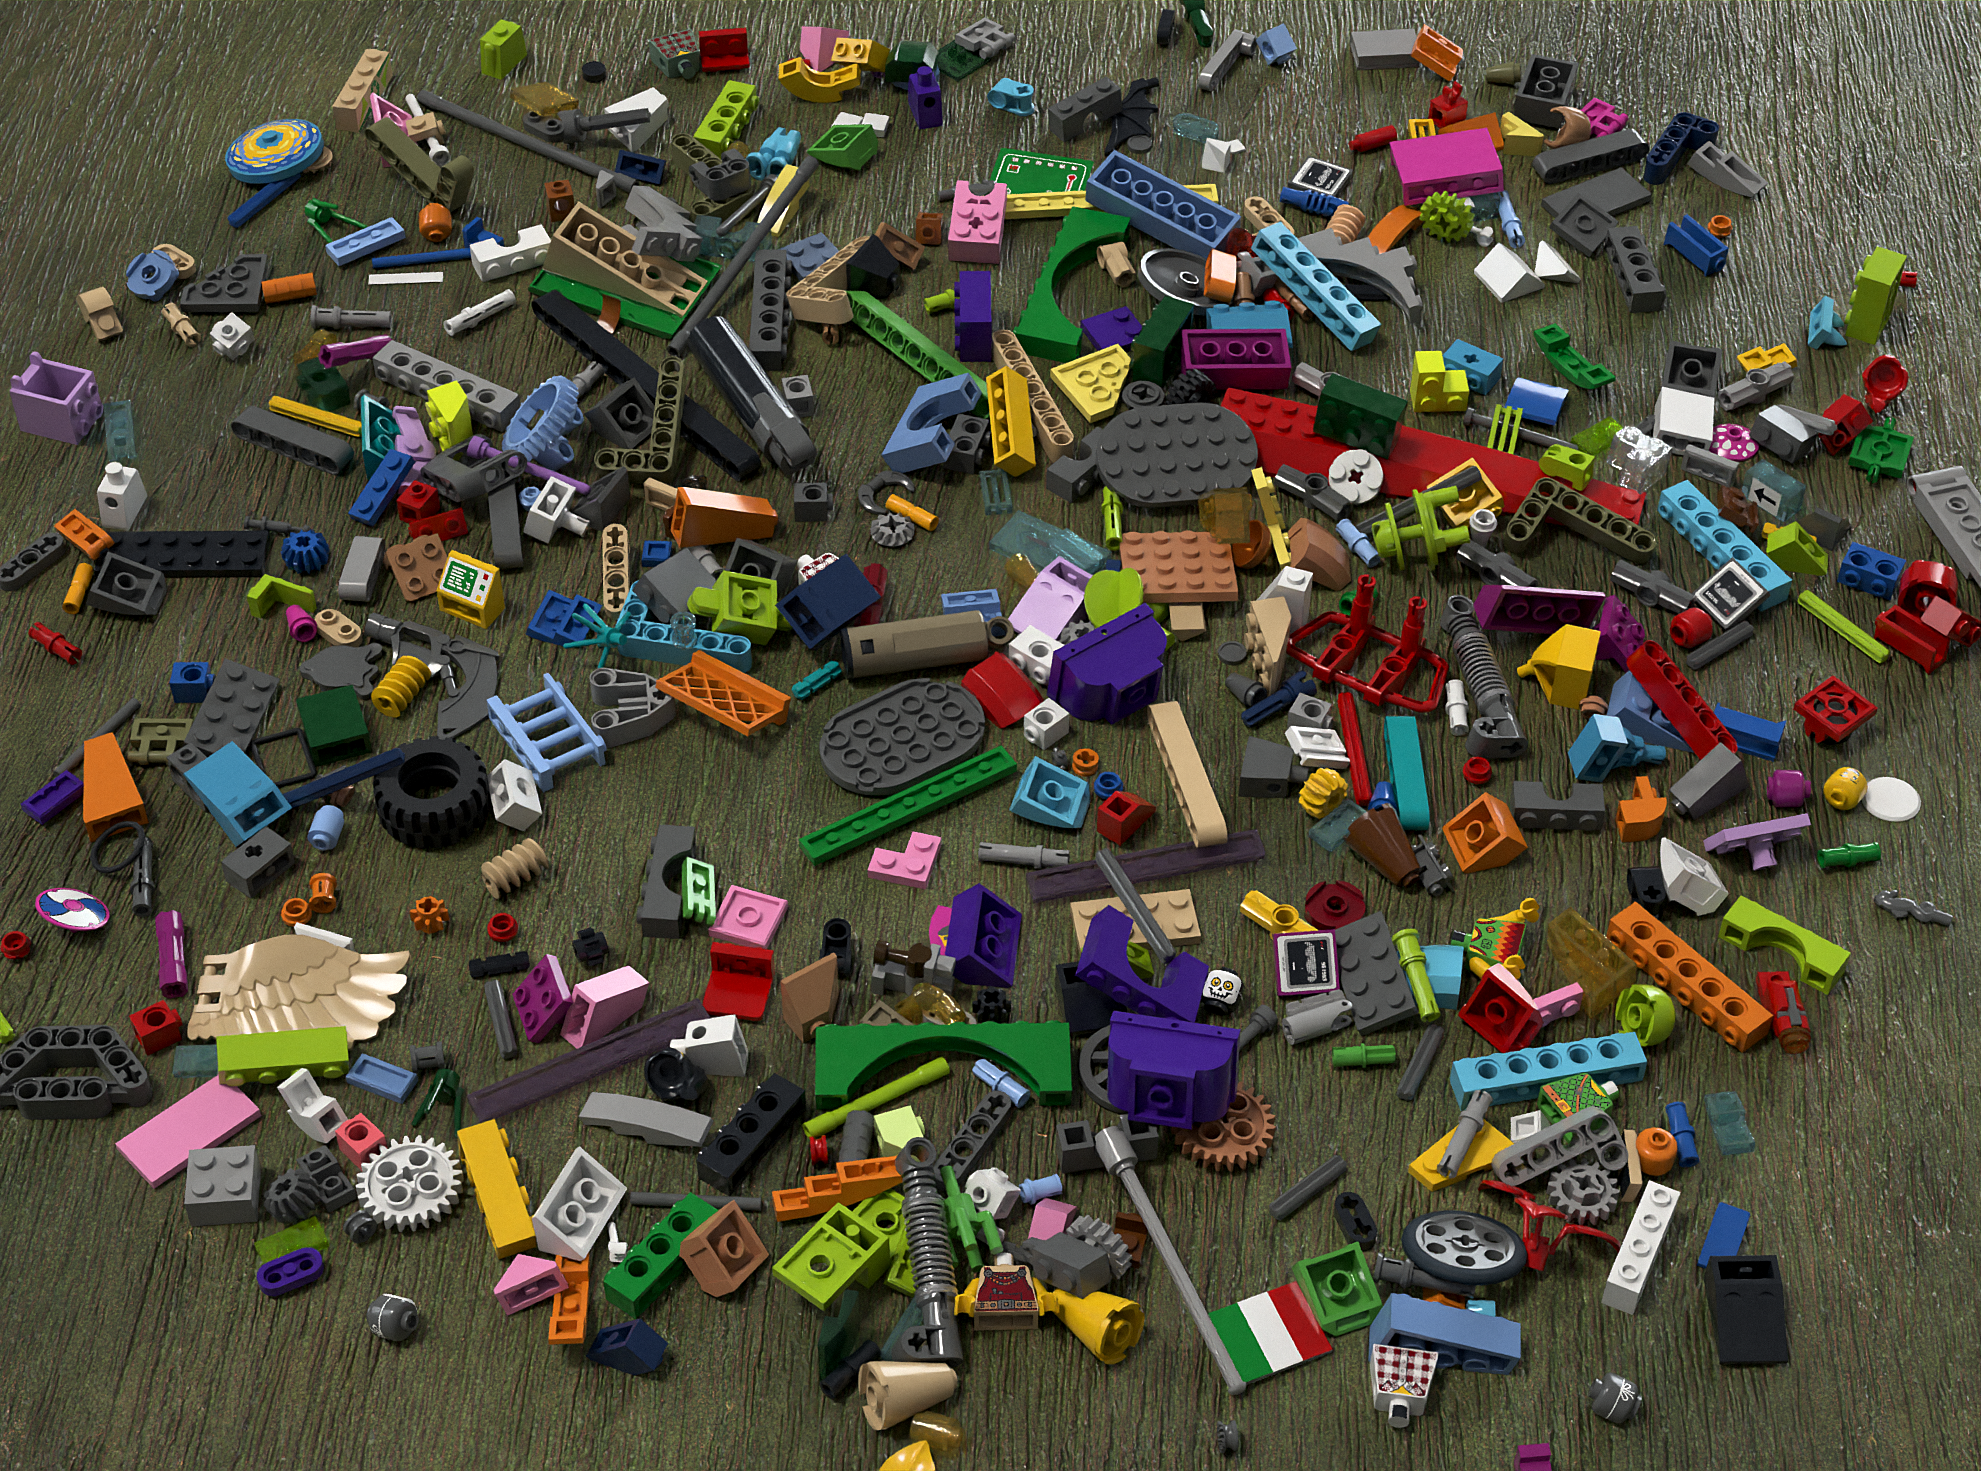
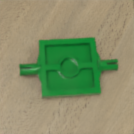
M1887 417L1883 427L1868 425L1856 437L1848 465L1869 470L1866 476V480L1869 483L1872 476V483H1876L1879 473L1897 478L1902 477L1914 437L1894 430L1896 419L1893 417L1891 424H1889L1891 417Z

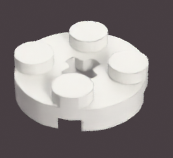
M1363 449L1349 450L1342 453L1329 468L1330 487L1352 501L1353 504L1361 505L1370 502L1378 495L1382 486L1384 474L1379 461ZM1354 470L1357 473L1363 472L1364 474L1361 476L1362 482L1359 484L1355 481H1349L1351 472Z

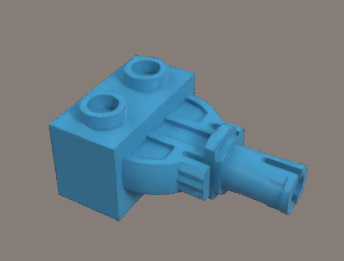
M1593 714L1568 751V756L1576 779L1602 782L1611 769L1620 766H1636L1640 761L1660 765L1666 757V750L1664 746L1644 744L1641 736L1632 735L1628 729L1622 727L1619 717Z

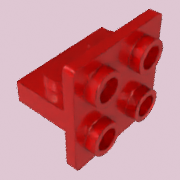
M746 27L699 31V50L703 72L740 70L750 67Z

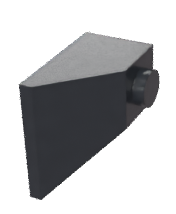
M874 234L846 262L847 291H865L878 300L887 298L901 284L900 264L878 236Z

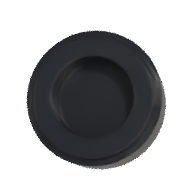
M597 61L584 64L582 67L583 79L590 83L604 80L606 78L605 65Z

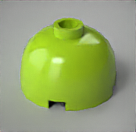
M1647 984L1631 985V988L1624 989L1617 1000L1615 1016L1616 1020H1621V1026L1624 1031H1618L1623 1034L1635 1032L1641 1047L1660 1044L1670 1036L1675 1025L1676 1013L1672 1000L1666 992L1655 986Z

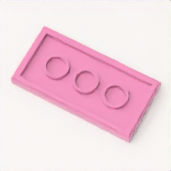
M218 1074L115 1144L123 1157L155 1189L188 1166L189 1150L215 1148L261 1117L260 1109L237 1086L219 1085Z

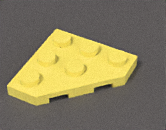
M1115 344L1050 369V377L1089 423H1093L1114 414L1130 370L1131 358L1119 344Z

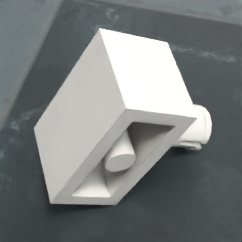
M551 476L530 508L523 532L549 543L556 530L562 526L584 537L590 521L568 512L576 487Z

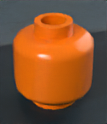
M431 203L419 212V231L424 238L432 242H440L449 237L452 233V217L449 209L439 203Z
M1652 1127L1640 1132L1636 1139L1641 1172L1659 1176L1671 1170L1678 1149L1677 1141L1670 1132L1662 1128Z

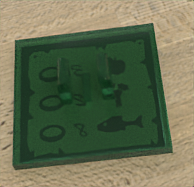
M955 40L937 50L939 52V71L957 82L991 61L990 57L983 59L980 57L979 51L967 50L955 43Z

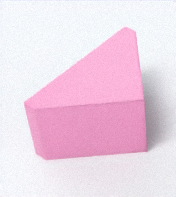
M1049 1198L1043 1199L1035 1207L1028 1239L1034 1237L1047 1240L1059 1232L1067 1234L1066 1230L1073 1221L1077 1206Z
M518 1254L494 1288V1294L508 1316L569 1288L556 1262Z

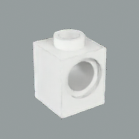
M1050 698L1024 715V736L1029 742L1035 743L1043 750L1069 733V713Z

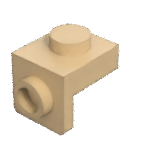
M433 112L416 116L406 121L409 138L414 142L436 136L439 145L444 144L442 135L446 134L443 122L442 120L437 121Z

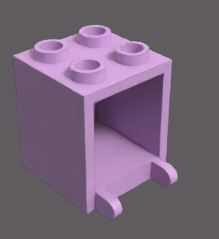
M32 352L29 356L31 365L21 377L14 375L10 379L12 388L9 392L20 431L78 445L103 413V404L100 400L94 373L90 370L42 359L38 352Z

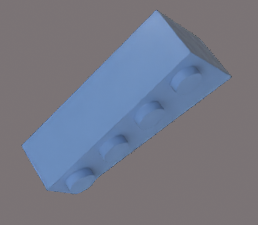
M1391 1293L1370 1326L1368 1362L1371 1361L1373 1344L1437 1352L1436 1368L1440 1369L1460 1364L1464 1371L1509 1375L1521 1356V1323L1509 1321L1503 1317L1479 1314L1470 1309L1445 1306L1440 1302H1429L1412 1298L1406 1294Z

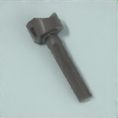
M648 108L584 117L580 109L560 111L557 115L562 120L564 126L562 142L564 144L583 142L588 131L650 123L651 112H649Z

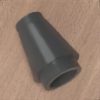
M1235 672L1231 673L1225 681V686L1246 707H1252L1267 697V690L1263 687L1262 682Z

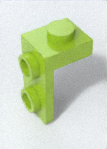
M264 574L255 587L249 590L247 595L251 616L260 619L275 601L291 606L299 605L303 610L314 613L317 609L313 590Z

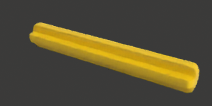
M273 396L269 401L271 411L355 437H362L361 421L279 396Z

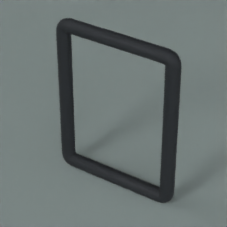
M293 728L264 736L250 742L256 765L265 773L256 745L298 734L310 773L275 782L274 784L277 788L311 779L317 775L304 733L300 728Z

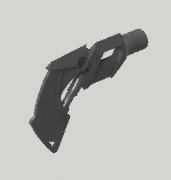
M372 613L369 616L365 626V635L391 644L393 665L396 664L400 657L409 655L423 661L430 669L431 677L441 675L449 698L438 702L437 736L439 739L445 740L446 737L454 739L489 717L486 700L494 697L496 694V661H499L497 651L458 634L455 635V639H451L448 635L443 634L442 631L412 621L403 623L402 621L377 613ZM406 634L430 642L431 650L401 639ZM450 660L460 667L466 678V683L459 690H457L454 682L455 677ZM444 731H451L446 735L444 734Z

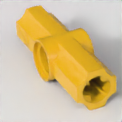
M1251 890L1240 905V912L1270 931L1269 935L1272 940V934L1318 931L1300 919L1298 911L1293 906L1287 904L1279 905L1257 890Z

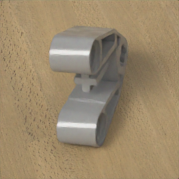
M598 668L590 674L589 679L593 702L599 706L619 705L618 709L598 711L591 719L592 731L596 736L600 735L603 738L606 748H612L650 736L676 716L675 698L655 688L657 679L647 674L610 668Z

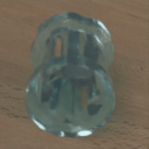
M684 611L674 614L670 620L671 628L674 630L672 643L676 648L683 650L691 649L698 641L697 634L694 632L696 618L692 613Z

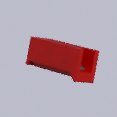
M1894 605L1888 611L1881 612L1876 618L1874 639H1881L1924 667L1928 675L1946 661L1951 638L1909 612Z

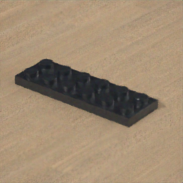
M269 531L106 532L115 544L109 549H103L99 553L100 556L96 559L94 573L95 577L98 578L104 559L109 551L158 570L164 574V578L263 577L270 541Z

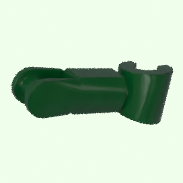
M1180 0L1181 5L1185 7L1184 18L1186 20L1189 19L1196 34L1198 44L1204 48L1212 46L1213 41L1211 37L1213 36V29L1205 14V0Z

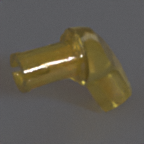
M930 983L915 985L912 994L894 1006L896 1008L895 1011L907 1020L922 1010L934 1013L945 1025H950L953 1022H964L966 1018L965 1012L951 995Z

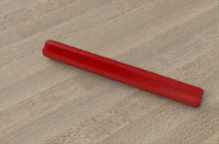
M1341 692L1338 695L1337 702L1347 757L1350 759L1349 768L1355 800L1359 807H1368L1372 798L1354 697L1350 692Z

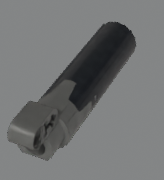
M713 316L698 323L688 337L689 350L767 460L777 463L782 472L787 475H791L814 463L817 453L809 438L808 429L729 320L722 316Z

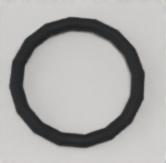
M123 821L106 829L97 838L92 847L90 860L93 868L100 873H113L130 865L138 857L144 846L145 833L143 827L137 822ZM125 827L136 829L139 835L138 844L126 860L112 867H102L98 864V849L110 834Z

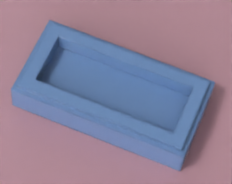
M362 1053L346 1075V1080L348 1084L403 1104L418 1082V1076L416 1073Z

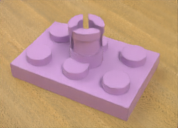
M1808 813L1724 829L1703 840L1706 852L1717 850L1718 855L1733 852L1735 848L1745 846V849H1748L1751 855L1753 870L1766 869L1765 867L1770 868L1778 865L1773 852L1772 840L1773 844L1789 841L1791 837L1801 835V830L1810 826L1811 823Z

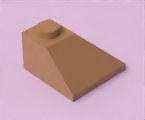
M834 952L781 980L783 1019L802 1043L816 1038V1027H823L832 1022L839 996L837 956Z

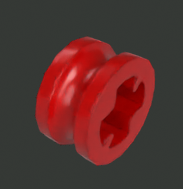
M821 1135L820 1139L809 1136L812 1166L816 1165L818 1161L828 1164L826 1135Z

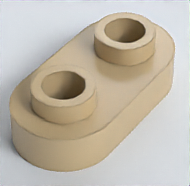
M161 244L153 249L161 250L169 255L179 270V279H187L195 273L196 267L193 257L170 244Z
M326 609L315 616L317 633L334 646L359 647L362 644L363 638L360 627L339 611Z

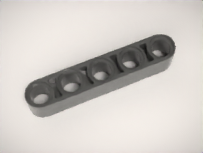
M1628 129L1542 152L1534 158L1532 167L1545 183L1554 184L1639 161L1648 154L1650 148L1648 143L1635 129Z
M248 406L231 423V429L238 438L332 475H337L355 454L351 445L344 440L255 406Z
M495 469L487 470V481L494 479ZM513 478L488 492L495 567L499 568V570L524 567L515 479Z

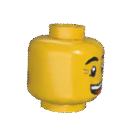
M1842 767L1836 770L1825 782L1823 793L1825 799L1834 808L1850 810L1856 807L1867 793L1868 784L1863 774L1851 767Z

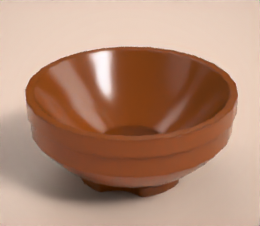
M1251 520L1239 530L1231 549L1233 564L1240 568L1250 569L1266 562L1273 550L1271 533L1267 525L1259 520Z

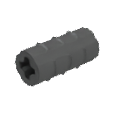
M853 1110L847 1114L846 1123L843 1126L844 1133L841 1139L842 1144L838 1163L868 1159L874 1127V1117L869 1112Z

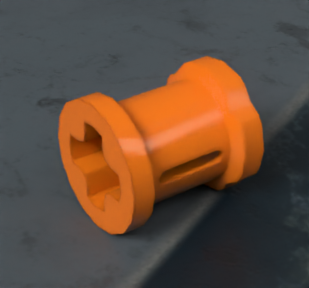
M328 873L315 874L309 880V885L312 889L309 908L318 913L332 912L337 904L334 897L337 879Z

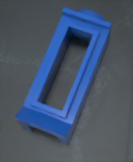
M1688 214L1683 216L1681 228L1674 222L1669 223L1663 244H1671L1704 272L1705 277L1723 269L1729 250L1726 245Z
M1717 702L1714 714L1737 742V751L1774 762L1787 720L1775 723L1721 707L1720 703Z

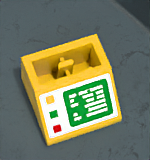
M451 550L436 590L439 609L442 612L487 629L505 609L500 570L492 564L484 563L469 555Z

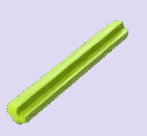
M1805 590L1799 595L1797 602L1874 661L1882 664L1888 659L1889 649L1811 591Z

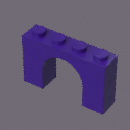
M1110 905L1091 919L1075 976L1140 1015L1195 1023L1209 966L1183 951L1166 965L1161 988L1150 986L1134 973L1127 958V943L1134 920Z

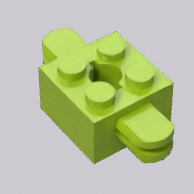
M723 570L712 586V589L696 587L687 601L688 609L692 614L712 617L713 632L743 636L750 643L766 645L776 630L789 632L793 628L775 606L778 603L777 580Z

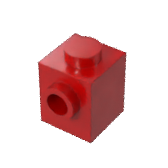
M416 480L396 500L399 519L406 523L434 516L440 509L438 489Z

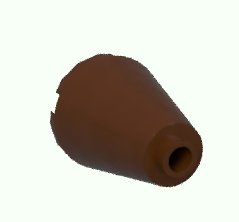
M1390 803L1381 804L1384 808L1383 810L1377 812L1372 808L1357 818L1348 827V831L1351 834L1348 837L1343 835V840L1347 846L1397 887L1404 886L1405 888L1411 887L1420 879L1421 867L1395 809Z

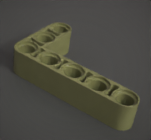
M384 117L365 129L364 134L368 143L430 204L439 203L449 209L451 213L466 203L474 174V167L466 156L459 155L440 168L390 118Z
M679 133L672 137L673 162L688 175L689 166L700 161L704 162L709 168L722 164V160L691 135ZM751 184L748 190L724 200L715 201L707 196L692 204V223L697 225L695 233L706 235L715 231L753 196V185Z
M668 356L660 364L649 450L603 448L595 454L594 462L600 479L623 466L628 471L629 483L644 484L648 478H652L668 484L674 479L686 389V373L680 358ZM673 371L678 372V373H676V374H674V375H670V374H669L670 372H673ZM668 395H675L673 398H665ZM667 418H671V419H672V420L669 421V422H662L664 419H667ZM663 442H669L666 446H660ZM606 463H613L609 467H603ZM635 464L640 465L639 467L634 469L630 468L632 465ZM660 466H667L663 470H657Z
M1543 477L1535 483L1509 522L1504 538L1506 549L1513 553H1521L1527 549L1549 516L1636 564L1647 563L1651 559L1656 545V538L1650 531L1549 477ZM1541 492H1546V493L1550 494L1551 496L1545 497V496H1542L1540 493H1541ZM1569 505L1572 506L1574 509L1568 510L1564 506ZM1533 513L1537 517H1529L1526 514ZM1588 519H1596L1598 523H1592ZM1612 532H1620L1623 536H1615ZM1512 534H1520L1523 538H1515ZM1636 545H1643L1647 549H1639Z

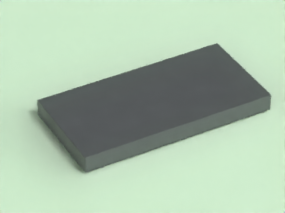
M1621 167L1542 198L1541 206L1556 218L1579 192L1609 215L1614 216L1651 201L1652 194Z

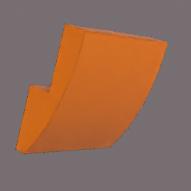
M1425 24L1422 26L1411 52V57L1449 82L1455 76L1456 66L1463 55L1462 48Z

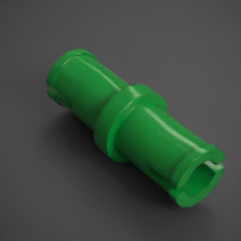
M1877 842L1861 845L1845 843L1842 847L1820 849L1817 852V861L1821 868L1837 865L1852 867L1856 863L1878 861L1881 858V849Z

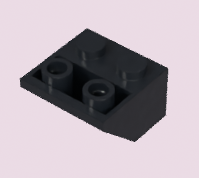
M1079 961L1057 964L1055 968V990L1064 1023H1069L1070 1036L1094 1033L1109 1026L1113 1011L1127 1013V1006L1115 1001L1112 997L1075 976Z

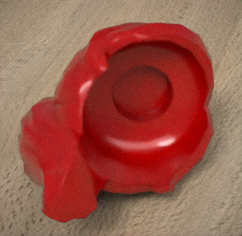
M1879 356L1864 370L1862 378L1865 391L1867 392L1864 396L1867 407L1871 408L1875 413H1879L1891 403V400H1894L1906 389L1909 380L1908 372L1894 356Z

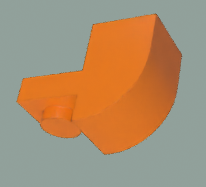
M1648 776L1636 777L1632 793L1633 800L1619 801L1615 821L1621 842L1648 840L1654 837L1662 827L1667 799L1666 797L1657 798L1656 789L1651 788Z

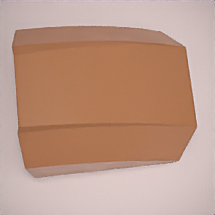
M1300 518L1288 531L1291 567L1313 573V581L1335 591H1340L1351 581L1350 561L1346 550L1325 528L1307 518Z
M735 1200L725 1205L690 1233L681 1242L679 1257L684 1259L701 1285V1290L715 1297L735 1291L769 1256L762 1241Z

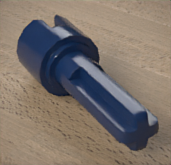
M1299 671L1281 683V690L1242 712L1241 719L1244 725L1252 727L1287 705H1293L1299 693L1314 697L1317 694L1314 681L1307 680L1304 683L1302 682L1307 675L1305 671Z

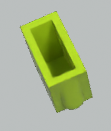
M501 19L480 39L482 74L502 80L527 55L520 25Z

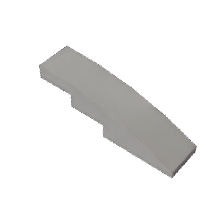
M598 1092L590 1094L579 1115L584 1125L611 1126L615 1134L643 1136L647 1144L701 1147L714 1122L711 1117L681 1107L638 1097Z

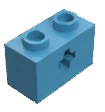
M1459 339L1442 355L1445 371L1465 370L1469 389L1486 395L1501 378L1503 358Z

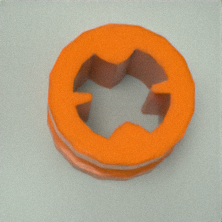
M1086 748L1077 750L1073 754V771L1077 775L1084 777L1095 774L1098 770V754Z

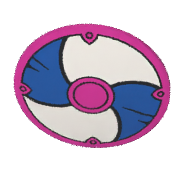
M49 889L40 893L35 901V907L44 919L56 926L69 929L73 933L99 929L108 922L110 916L108 908L102 901L91 894L76 889Z

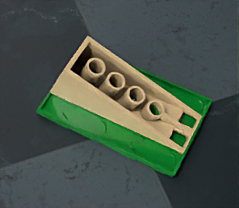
M578 201L553 234L542 270L529 285L528 291L542 296L551 290H557L579 309L593 315H601L603 305L602 294L617 298L621 302L618 323L632 329L638 328L663 339H672L709 285L714 281L722 265L696 257L694 262L677 261L671 256L638 255L632 251L636 236Z

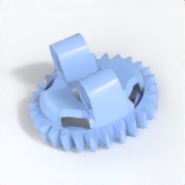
M560 375L547 379L545 383L540 384L538 389L534 388L533 393L530 396L527 395L525 402L521 403V407L515 411L516 414L510 419L511 423L506 427L507 432L503 435L502 450H517L525 455L528 462L534 459L546 469L554 472L572 461L574 458L573 449L568 444L569 441L563 436L570 433L584 421L583 413L577 407L578 400L576 397L579 393L577 392L576 384ZM539 409L543 410L544 414L532 430L528 429L527 426Z

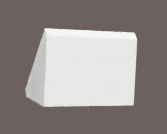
M1498 243L1474 269V274L1501 303L1545 287L1542 280L1525 262L1501 243Z

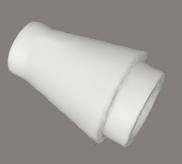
M1480 509L1469 520L1471 540L1485 548L1497 526V520L1491 511Z

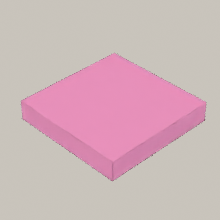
M731 885L716 914L713 926H710L708 929L709 936L746 947L767 949L788 909V900Z

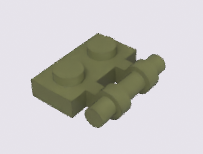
M135 718L130 742L132 748L140 749L139 751H128V762L148 766L151 763H166L169 766L166 757L176 752L178 748L183 747V742L194 722L193 719ZM152 748H166V750L152 751Z

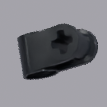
M1660 867L1628 868L1627 887L1633 903L1637 902L1657 920H1660L1663 915L1661 903L1664 902L1666 897Z
M833 918L824 925L819 960L834 952L837 956L838 974L851 977V925L845 919Z

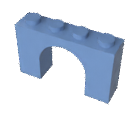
M969 373L917 388L881 454L892 471L904 473L946 462L955 443L942 424H935L951 415L974 409L982 391Z

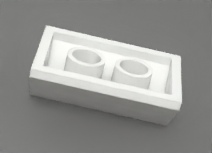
M580 1146L575 1149L532 1218L539 1251L578 1261L585 1259L627 1190L626 1186Z

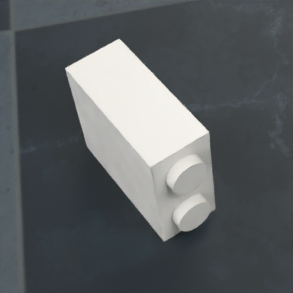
M1662 387L1655 404L1652 449L1684 455L1686 447L1690 444L1708 451L1713 439L1714 398Z

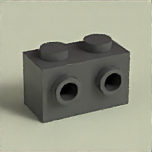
M1773 405L1758 414L1749 436L1755 439L1759 445L1769 448L1778 454L1782 460L1794 463L1809 454L1818 432L1778 406Z

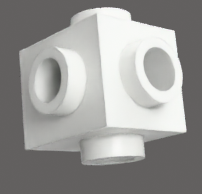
M232 312L223 321L217 322L210 332L214 350L221 356L226 354L232 360L238 355L244 354L249 345L255 340L251 327Z
M993 1167L991 1169L977 1170L968 1178L965 1185L967 1188L965 1193L971 1195L976 1213L987 1210L992 1213L994 1219L1007 1218L1021 1189L1007 1180L1008 1175Z

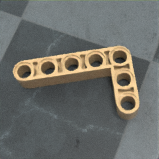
M863 236L853 240L787 291L786 295L795 319L828 324H843L853 318L850 302L846 291H844L847 289L846 262L870 236Z

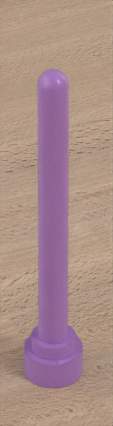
M474 436L471 439L467 449V456L477 460L480 458L485 459L486 457L492 458L502 453V451L491 448L490 444L486 443V439ZM512 456L508 461V466L513 468L518 464V458ZM527 461V467L524 471L547 481L552 476L576 487L575 491L584 495L591 492V487L586 483Z

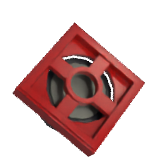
M1831 676L1795 702L1793 708L1794 711L1805 718L1804 729L1806 736L1812 735L1817 744L1822 742L1830 745L1846 742L1854 730L1876 715L1878 707L1835 676Z

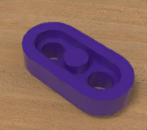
M306 1247L265 1263L257 1272L260 1290L268 1296H278L315 1281L324 1270L322 1256L316 1249ZM311 1267L310 1269L303 1271L304 1268Z

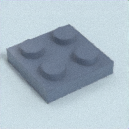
M822 232L778 249L787 251V260H792V273L799 281L803 280L839 252Z

